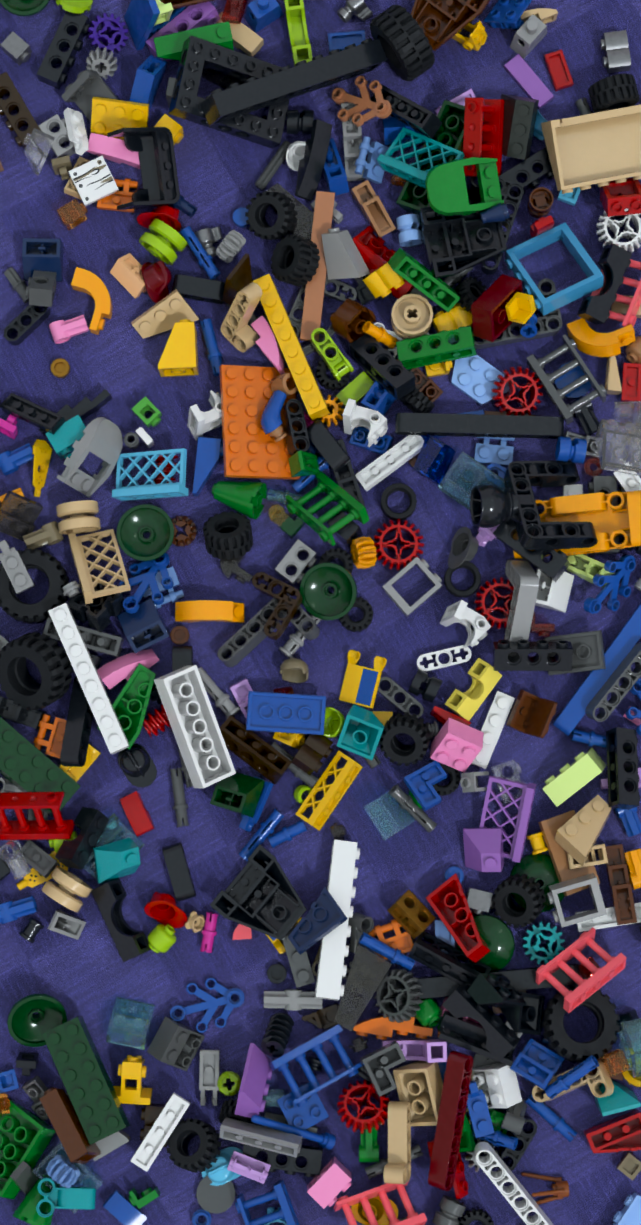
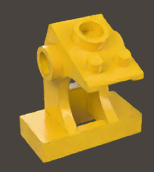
M480 20L475 25L469 23L464 27L465 30L471 33L469 38L460 35L461 29L452 39L461 43L468 51H479L488 37L485 27Z
M127 1055L122 1064L118 1065V1076H121V1086H113L122 1104L150 1105L152 1088L142 1087V1078H146L147 1066H144L145 1059H142L140 1055L137 1057ZM126 1079L137 1080V1087H127Z

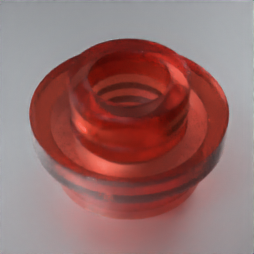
M590 458L585 462L584 470L591 477L598 476L603 471V463L598 458ZM590 465H596L597 470H591Z

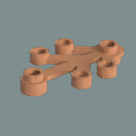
M358 76L355 79V85L360 89L362 98L348 94L343 88H335L332 91V99L336 104L341 105V103L348 102L357 105L349 110H339L338 118L342 122H346L352 117V122L359 127L374 117L382 119L389 117L392 112L391 104L388 100H384L381 91L382 85L379 81L374 80L369 85L370 90L375 94L376 102L370 99L367 88L368 81L364 76ZM366 109H371V111L365 113L364 115L360 114V112Z

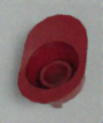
M162 260L156 263H144L141 267V272L147 293L152 301L158 303L169 295L167 285L171 281V272Z

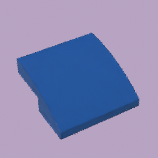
M530 1038L510 1069L545 1090L565 1059Z

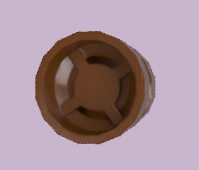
M538 187L531 192L527 203V211L532 217L540 219L550 213L554 202L552 192L544 187Z

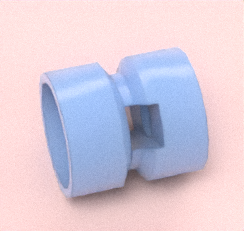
M406 214L396 218L397 230L400 231L398 238L401 247H412L423 243L422 231L419 230L421 228L419 214Z

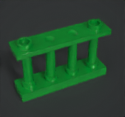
M321 471L320 474L315 475L318 482L317 486L295 501L289 495L285 496L288 503L286 507L292 515L296 514L316 531L324 542L327 541L334 546L336 545L333 537L335 532L352 520H359L362 524H365L369 521L365 506ZM324 492L327 494V496L307 510L302 507L318 494ZM336 501L338 505L318 519L313 516V514L330 502ZM342 510L349 512V514L329 528L323 525Z

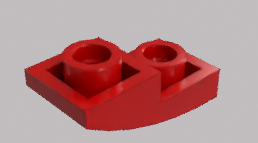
M552 216L542 217L530 226L532 238L553 228L554 219Z
M135 791L120 799L128 821L137 837L154 829L150 814L145 809L139 792Z

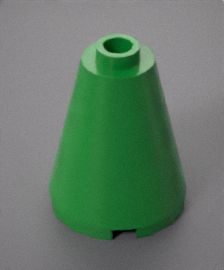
M218 481L217 484L213 485L212 494L214 499L250 519H258L264 508V505L261 503L263 498L266 499L267 485L262 482Z
M48 1173L46 1176L41 1175L14 1211L13 1217L31 1225H51L53 1213L51 1216L44 1218L39 1216L36 1211L38 1202L44 1198L38 1192V1183L42 1178L50 1177ZM44 1181L42 1183L43 1191L50 1192L52 1190L51 1182ZM43 1202L40 1205V1209L45 1213L50 1212L51 1205L48 1202Z

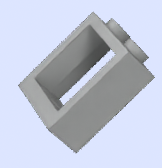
M416 557L382 586L383 591L406 617L442 587L441 578L436 573L432 574L428 570L430 566L423 558L420 560ZM417 565L433 583L434 587L410 607L392 585Z
M594 873L548 886L550 892L547 893L549 903L553 904L555 911H552L555 923L558 922L561 927L607 915L598 880ZM589 885L595 909L564 918L558 894Z

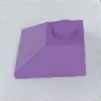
M463 828L465 867L480 872H502L504 867L502 828Z

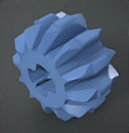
M58 1154L49 1161L46 1167V1172L52 1180L66 1188L74 1185L81 1174L74 1163L65 1156Z

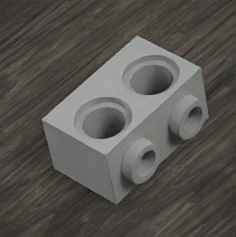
M58 114L38 125L57 158L68 155L72 156L76 153L74 142L69 141L64 118L60 119ZM54 127L60 128L58 132H51ZM64 142L70 143L66 148L61 147Z
M298 539L277 565L275 572L292 585L295 582L299 584L305 575L303 572L306 568H311L317 561L315 558L317 554ZM301 551H305L309 555L304 561L298 558V554ZM290 566L297 569L296 574L293 576L286 573V569Z

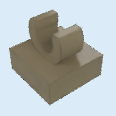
M70 156L51 159L55 175L60 174L62 180L69 179L68 171L73 169Z

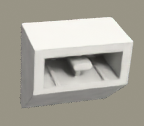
M536 568L535 573L539 577V589L535 606L566 613L574 575L564 571L557 582H555Z
M495 1063L472 1069L471 1079L476 1081L478 1090H483L488 1108H509L522 1101L517 1076L510 1069L511 1066Z

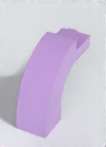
M418 1038L382 1041V1047L393 1041L398 1042L406 1060L426 1061L427 1063L447 1062V1042L444 1040Z

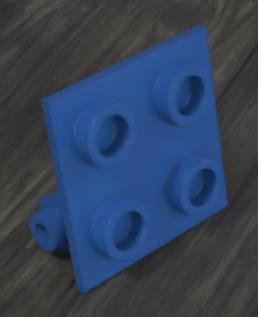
M498 0L484 22L489 23L492 28H512L518 30L524 24L520 17L532 0Z
M310 1082L298 1086L303 1095L313 1090ZM293 1092L276 1100L289 1125L306 1130L329 1117L317 1092L307 1098L309 1102L300 1107L297 1104L294 1106L290 1105L292 1101L296 1100Z

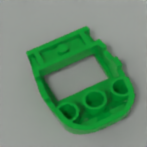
M470 157L454 159L431 168L425 180L427 198L431 208L436 213L445 216H465L486 210L499 203L503 204L504 200H502L496 165L497 158ZM476 165L482 203L469 205L463 166Z

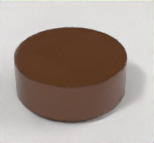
M176 626L170 632V638L176 645H184L189 640V631L184 626Z

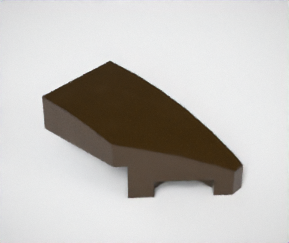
M338 1003L302 1016V1020L308 1021L320 1029H326L344 1022Z

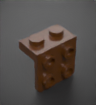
M520 690L506 725L524 734L544 738L549 730L551 719L556 713L557 702L539 698L527 691Z

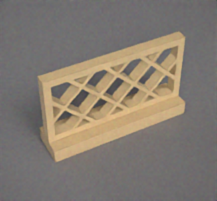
M114 529L77 537L76 533L68 534L69 545L85 604L93 603L94 598L131 590ZM111 536L112 538L108 544L101 541L103 537ZM91 541L93 544L88 548L82 545V542ZM97 545L104 547L101 553L94 550ZM108 550L116 553L113 558L105 555ZM90 554L97 557L94 562H91L86 558ZM101 559L109 562L105 568L98 565ZM113 564L120 567L117 573L109 570ZM94 568L101 571L98 577L90 574ZM105 574L113 577L110 582L102 580ZM117 579L125 583V585L116 586L113 584ZM98 583L106 586L103 590L95 591L94 589Z

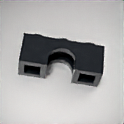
M82 807L73 823L81 830L80 834L72 841L64 840L55 857L66 867L83 870L109 819L97 809Z

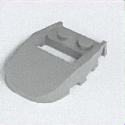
M98 417L83 430L84 436L80 441L76 440L72 446L74 450L70 458L66 457L63 463L66 465L65 470L61 476H57V479L89 498L112 473L123 446V438L119 427L104 417ZM89 452L104 460L101 464L103 467L100 472L92 477L78 469Z

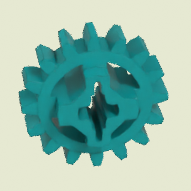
M539 922V927H536L534 924L531 925L532 931L526 929L528 936L522 937V939L526 940L522 947L528 949L524 953L525 955L531 954V961L537 958V964H540L541 960H543L546 965L549 959L552 960L554 956L560 954L559 950H564L560 943L565 942V940L559 938L562 935L561 931L555 932L557 926L550 928L549 922L545 926H543L542 922ZM540 930H547L552 934L546 936ZM534 935L535 942L531 945V938ZM540 937L544 940H548V942L546 943L547 949H545L542 946L539 947V944L541 943ZM556 941V947L552 951V944ZM543 951L546 956H538L535 952Z

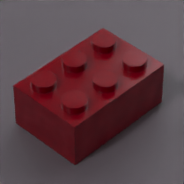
M502 274L472 303L471 312L474 336L494 342L511 325L512 321H508L505 305L516 292L523 293L522 280Z

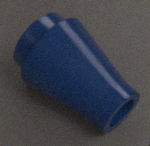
M499 203L480 213L483 224L506 221L505 219L510 218L506 203Z

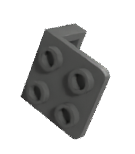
M90 70L81 71L77 75L76 81L69 84L61 96L65 102H75L90 122L93 97L117 100L115 94L97 71Z

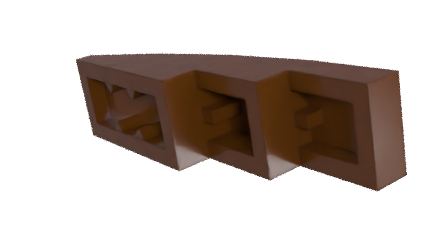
M623 844L605 846L608 863L605 865L617 925L636 923L634 899L627 863L625 862Z

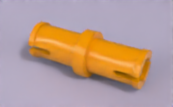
M370 321L365 322L362 327L364 333L372 336L377 342L383 343L390 349H393L396 346V342H398L397 338L388 334L384 328H379Z

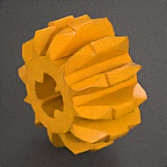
M331 395L327 396L325 402L329 410L333 409L332 414L319 418L323 423L327 422L328 428L331 426L330 422L337 426L338 422L336 419L343 420V416L340 415L344 412V409L341 408L343 402L337 403V396L333 400H331Z
M365 536L353 539L350 545V553L353 564L356 565L357 569L375 566L377 552L374 541L370 537Z

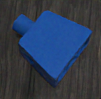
M253 0L247 5L245 20L251 29L257 33L283 16L284 12L276 0Z

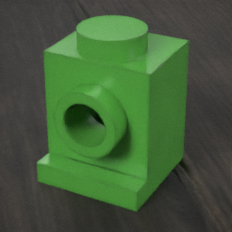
M146 396L132 408L133 413L148 428L151 425L153 427L157 426L162 420L160 418L162 416L161 412ZM147 412L152 413L150 418L145 417Z

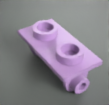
M234 1150L227 1170L264 1184L271 1165Z

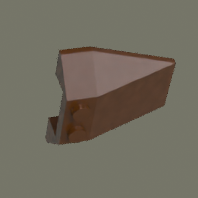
M415 0L411 15L424 31L432 49L436 51L479 16L490 0Z

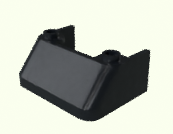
M122 128L107 133L108 137H124L126 148L131 152H138L143 189L136 190L132 194V202L117 206V210L143 209L178 202L180 192L173 136L168 128Z

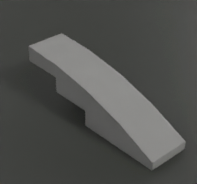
M341 103V109L346 110L357 106L351 103ZM351 117L348 121L342 122L345 172L348 181L365 180V178H362L364 170L362 175L356 174L355 161L360 153L359 145L362 143L361 126L357 127L352 122Z

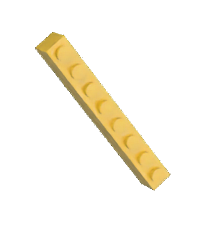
M270 274L253 280L262 289L261 304L310 418L314 421L330 414Z

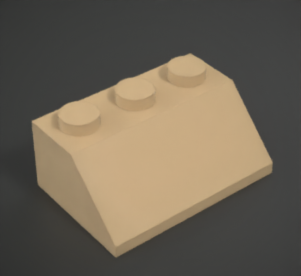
M417 1061L393 1069L399 1100L410 1102L411 1126H436L443 1089L438 1062L427 1063L426 1061Z

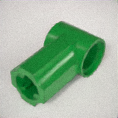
M372 1127V1132L368 1133L367 1129H364V1133H360L359 1162H379L377 1130Z

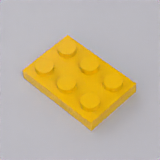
M93 97L91 133L108 136L107 133L122 128L148 127L149 104ZM113 137L124 140V137Z

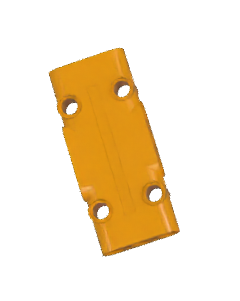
M641 490L611 492L610 494L602 492L553 497L546 501H535L537 507L539 505L544 506L543 513L539 514L541 522H591L594 526L598 540L596 545L589 548L553 549L556 552L561 550L567 556L641 546ZM615 497L621 498V503L618 506L612 505V500ZM517 532L513 535L514 540H519ZM618 535L625 537L622 544L615 543V538ZM513 551L515 559L522 558L520 555Z

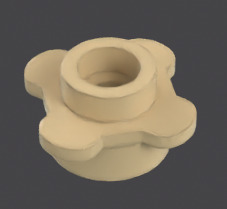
M192 911L185 923V928L192 929L194 933L201 931L205 925L204 915H198L197 912Z

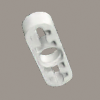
M464 645L422 654L417 659L416 664L418 669L428 672L466 663L471 658L472 653L469 647L465 648ZM460 649L468 652L465 659L456 657L455 660L457 662H453V656L450 651H454V654L460 653ZM440 654H448L450 660L447 664L439 662L438 657ZM432 655H435V662L438 666L434 667V663L428 664V668L420 665L423 658L429 661L433 660Z

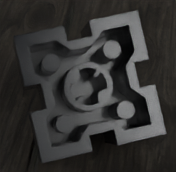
M98 583L94 589L95 591L103 590L105 586ZM122 592L94 598L93 603L85 604L83 593H78L68 601L73 617L83 623L88 621L89 626L99 632H102L111 623V616L117 617L124 610Z

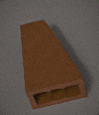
M53 1087L45 1091L44 1096L39 1099L72 1163L85 1164L100 1155L101 1152L96 1143L89 1144L75 1109L63 1089Z

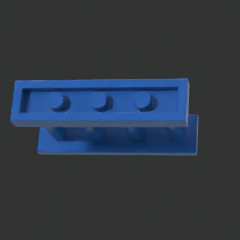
M340 1024L269 1063L272 1071L278 1069L279 1072H282L296 1100L290 1103L291 1106L297 1104L300 1107L309 1102L307 1099L309 1096L346 1075L350 1078L359 1073L358 1068L363 1065L361 1062L355 1066L352 1064L339 1040V1033L343 1031ZM327 1040L330 1043L332 1042L347 1069L338 1076L322 1049V1043ZM309 1050L316 1053L330 1078L329 1081L322 1085L317 1081L305 1059V1053ZM293 1059L299 1062L313 1090L304 1095L288 1068V1062Z
M283 1179L275 1182L274 1189L266 1194L246 1201L243 1194L237 1197V1202H235L236 1209L239 1214H242L245 1225H263L280 1218L285 1219L287 1225H299ZM273 1199L279 1201L281 1208L278 1211L252 1220L248 1208Z

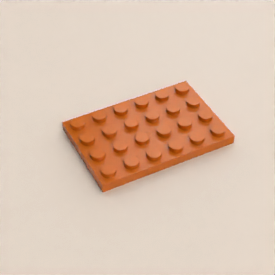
M221 365L219 370L224 477L298 480L300 476H291L288 460L291 455L288 452L285 437L275 442V437H272L269 433L265 434L261 427L263 410L273 394L271 383L281 374L275 367ZM284 368L285 373H290V378L286 380V385L288 389L295 387V381L289 368ZM296 392L286 397L283 406L290 399H296ZM288 407L290 412L295 413L293 408ZM292 425V428L295 431H298V428Z

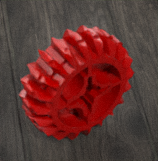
M520 366L517 367L516 371L514 367H510V374L507 370H503L504 377L502 375L497 376L500 382H493L497 389L493 388L491 390L497 393V395L492 396L493 400H498L494 404L495 407L501 406L499 412L503 413L506 410V415H511L512 412H514V416H518L519 412L521 416H525V412L530 415V408L537 409L534 403H541L537 396H543V393L538 392L542 385H536L540 379L534 378L535 373H529L528 368H525L522 372V367ZM520 376L527 381V383L518 385L517 382L513 380V378ZM508 382L509 391L503 395L504 387ZM515 389H521L518 392L519 397L514 395V393H516ZM531 389L530 398L527 401L525 395ZM516 399L521 404V407L512 408L506 402Z
M397 519V525H394L393 520H390V527L384 523L382 525L384 531L380 528L377 529L381 536L374 535V539L379 541L374 542V546L378 547L376 549L377 554H381L377 557V560L380 561L384 558L383 566L389 562L390 570H392L394 564L397 565L396 570L399 571L400 565H403L404 568L412 559L419 558L416 554H423V551L418 548L424 547V543L418 542L423 539L422 535L416 536L420 530H412L415 524L412 523L410 527H407V520L404 521L403 525H400V519ZM396 530L393 540L383 542L384 537L388 533ZM401 530L407 532L414 542L404 540ZM398 536L400 544L404 545L403 547L401 546V548L399 549V554L397 547L393 545V543L396 544ZM383 548L392 549L395 552V559L389 557ZM414 548L410 556L401 559L403 550Z
M503 577L500 578L499 583H497L496 578H493V585L486 581L487 589L480 586L479 589L483 594L477 592L476 596L481 599L474 601V604H480L479 607L475 608V611H482L480 614L485 616L487 621H491V628L494 626V623H497V629H501V623L504 624L505 629L507 626L509 615L508 602L512 600L514 587L509 585V579L504 584ZM495 589H506L510 594L502 596ZM490 592L493 604L486 609L485 597ZM497 599H500V601L501 599L503 601L507 599L503 604L504 608H500L497 606L493 608L498 602ZM500 611L506 618H495L490 613Z
M357 1080L356 1086L350 1083L348 1084L349 1090L346 1088L342 1090L344 1095H339L340 1102H337V1108H339L338 1115L342 1116L340 1121L342 1123L346 1122V1128L353 1126V1132H356L357 1128H359L360 1133L363 1134L364 1129L371 1133L372 1127L378 1130V1124H385L384 1119H388L387 1104L390 1101L389 1098H386L385 1094L379 1097L372 1084L367 1085L366 1080L363 1081V1084H360ZM364 1094L362 1097H355L356 1095ZM371 1096L378 1101L380 1108L375 1107V1104L371 1103ZM367 1101V1106H365L364 1109H362L361 1111L360 1107H363V1105H365ZM348 1105L352 1106V1109L357 1112L356 1117L349 1112ZM366 1116H372V1118L364 1119Z

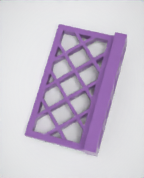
M489 776L479 828H487L485 821L490 818L497 825L495 828H502L511 822L515 828L512 834L507 835L502 828V834L505 837L503 842L508 841L511 851L510 853L503 851L504 857L512 859L513 862L520 863L537 784H525ZM492 783H500L504 790L496 795L492 789ZM513 787L523 788L522 795L516 799L509 791ZM507 792L512 801L504 806L498 797ZM495 799L501 808L492 813L488 804ZM515 804L519 811L518 814L511 817L506 808ZM503 810L508 820L500 824L494 815Z

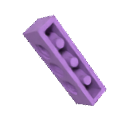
M210 2L188 6L146 41L149 51L153 56L157 57L153 38L216 24L220 20L217 9ZM160 58V59H162V60H164V61H167V62L171 61L170 59Z

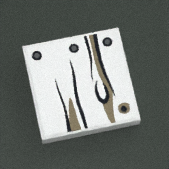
M103 156L68 171L85 207L119 191Z

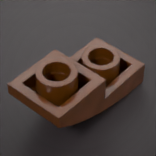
M419 368L410 369L416 377L415 387L433 403L443 391Z

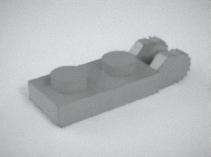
M200 1049L199 1090H201V1106H205L206 1090H213V1106L218 1104L219 1089L217 1082L220 1070V1050Z

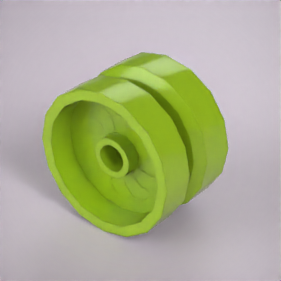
M155 218L149 225L150 232H144L139 239V243L157 259L171 266L178 258L176 252H182L188 243L175 229Z

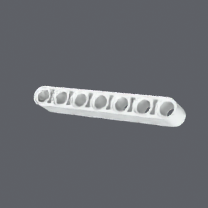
M487 1142L477 1143L474 1148L477 1164L525 1224L554 1225L492 1146ZM481 1152H488L486 1156H480L479 1154ZM494 1167H500L498 1171L491 1170ZM506 1182L512 1183L510 1186L503 1185ZM518 1197L524 1198L522 1201L515 1200ZM530 1212H535V1213H536V1214L533 1215V1216H528V1215H527V1214L530 1213Z

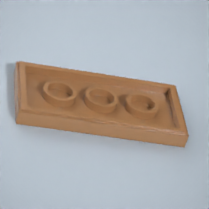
M575 810L538 822L559 883L594 873L598 884H600L595 866L569 869L567 852L555 841L557 830L576 814ZM589 853V855H588L589 862H592V858H591V855H590V853ZM573 858L574 865L578 864V862ZM589 885L563 892L564 896L574 894L589 888Z

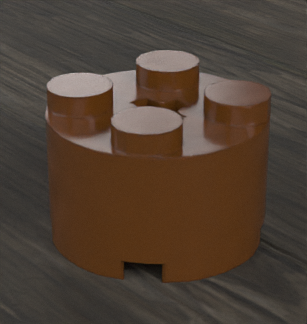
M346 299L336 312L331 315L330 321L332 322L333 331L352 343L366 334L362 331L364 323L370 321L373 324L376 321V317L370 309L354 300Z

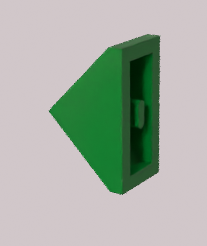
M297 451L288 459L292 477L320 474L317 455Z

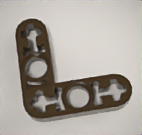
M258 572L252 578L253 586L258 591L279 601L264 626V632L267 637L277 640L284 633L302 603L303 598L298 589L264 572ZM264 579V581L269 585L267 587L263 583L259 584L258 581ZM275 586H282L280 593L274 594L272 592ZM286 592L291 596L296 595L297 598L291 600L286 595ZM281 610H288V615L285 618H279L278 614ZM271 628H273V629L276 628L277 631L271 633V632H270V629H271Z

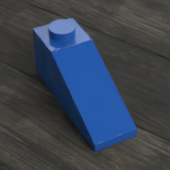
M332 138L329 142L323 172L329 192L335 193L336 196L349 192L345 169L334 138Z
M198 437L193 496L199 495L219 464L221 456H223L221 439Z

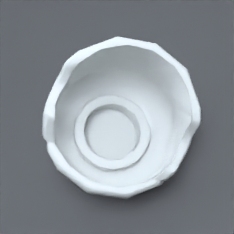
M295 141L287 148L286 162L293 171L298 172L299 160L304 158L306 141Z

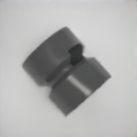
M443 1195L439 1204L441 1209L436 1211L432 1222L435 1225H459L458 1217H462L466 1205L452 1197Z

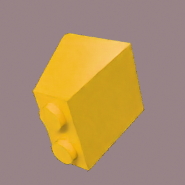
M183 319L174 324L158 363L161 377L199 375L197 330L195 323L191 322V320Z

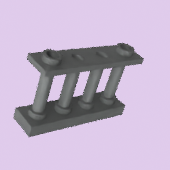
M565 334L562 336L564 345L541 359H536L533 354L526 359L527 364L535 373L536 378L540 379V384L568 425L574 421V411L590 401L600 397L603 403L606 402L607 391L603 384L599 385L576 351L577 345L572 338L569 339ZM569 350L574 360L551 374L544 372V365ZM577 366L581 368L584 373L583 376L562 389H555L553 386L554 380ZM589 381L594 391L571 405L564 403L562 399H564L565 395Z

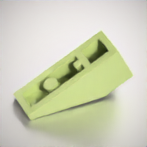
M570 555L567 558L570 565L566 570L592 584L593 577L596 574H615V572L606 571L604 563L586 555Z

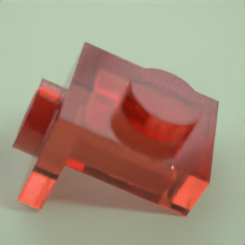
M534 612L530 633H538L539 637H548L550 633L555 632V624H535Z

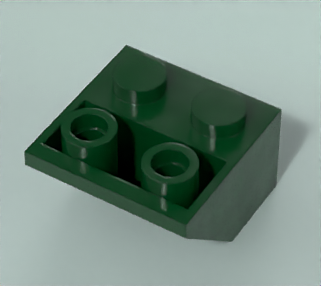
M236 772V774L221 780L215 786L210 804L253 818L265 781Z

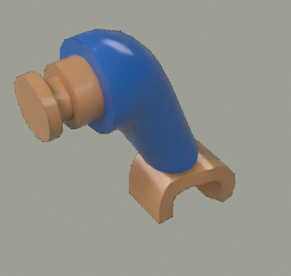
M283 373L272 381L271 390L273 394L261 416L263 431L265 434L269 433L272 437L274 436L275 442L282 440L287 435L286 432H282L281 424L283 422L280 416L286 397L298 391L296 386L288 389L286 385V380L290 378V373Z

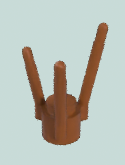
M521 1173L522 1176L555 1182V1184H551V1190L531 1194L532 1197L552 1195L551 1197L535 1201L538 1205L569 1197L568 1181H562L561 1177Z

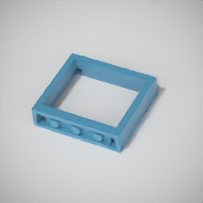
M566 222L506 250V259L504 261L507 264L508 270L511 269L513 271L514 278L522 280L524 293L533 295L535 306L543 316L603 287L604 275ZM561 239L588 278L545 298L519 259Z

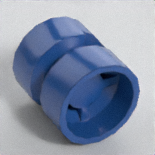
M559 436L556 443L555 460L567 462L570 459L572 463L583 464L586 457L587 440L575 438L572 441L570 437Z

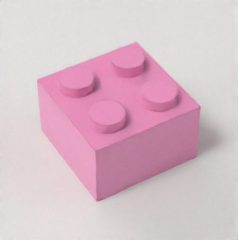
M448 718L431 742L430 758L465 773L483 748L484 732Z
M334 1156L320 1171V1175H316L309 1182L307 1193L323 1209L327 1205L331 1207L337 1201L338 1194L341 1191L344 1193L351 1186V1172Z

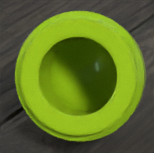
M307 785L296 787L294 790L295 800L302 804L304 802L301 798L302 793L306 790L310 793L312 788Z

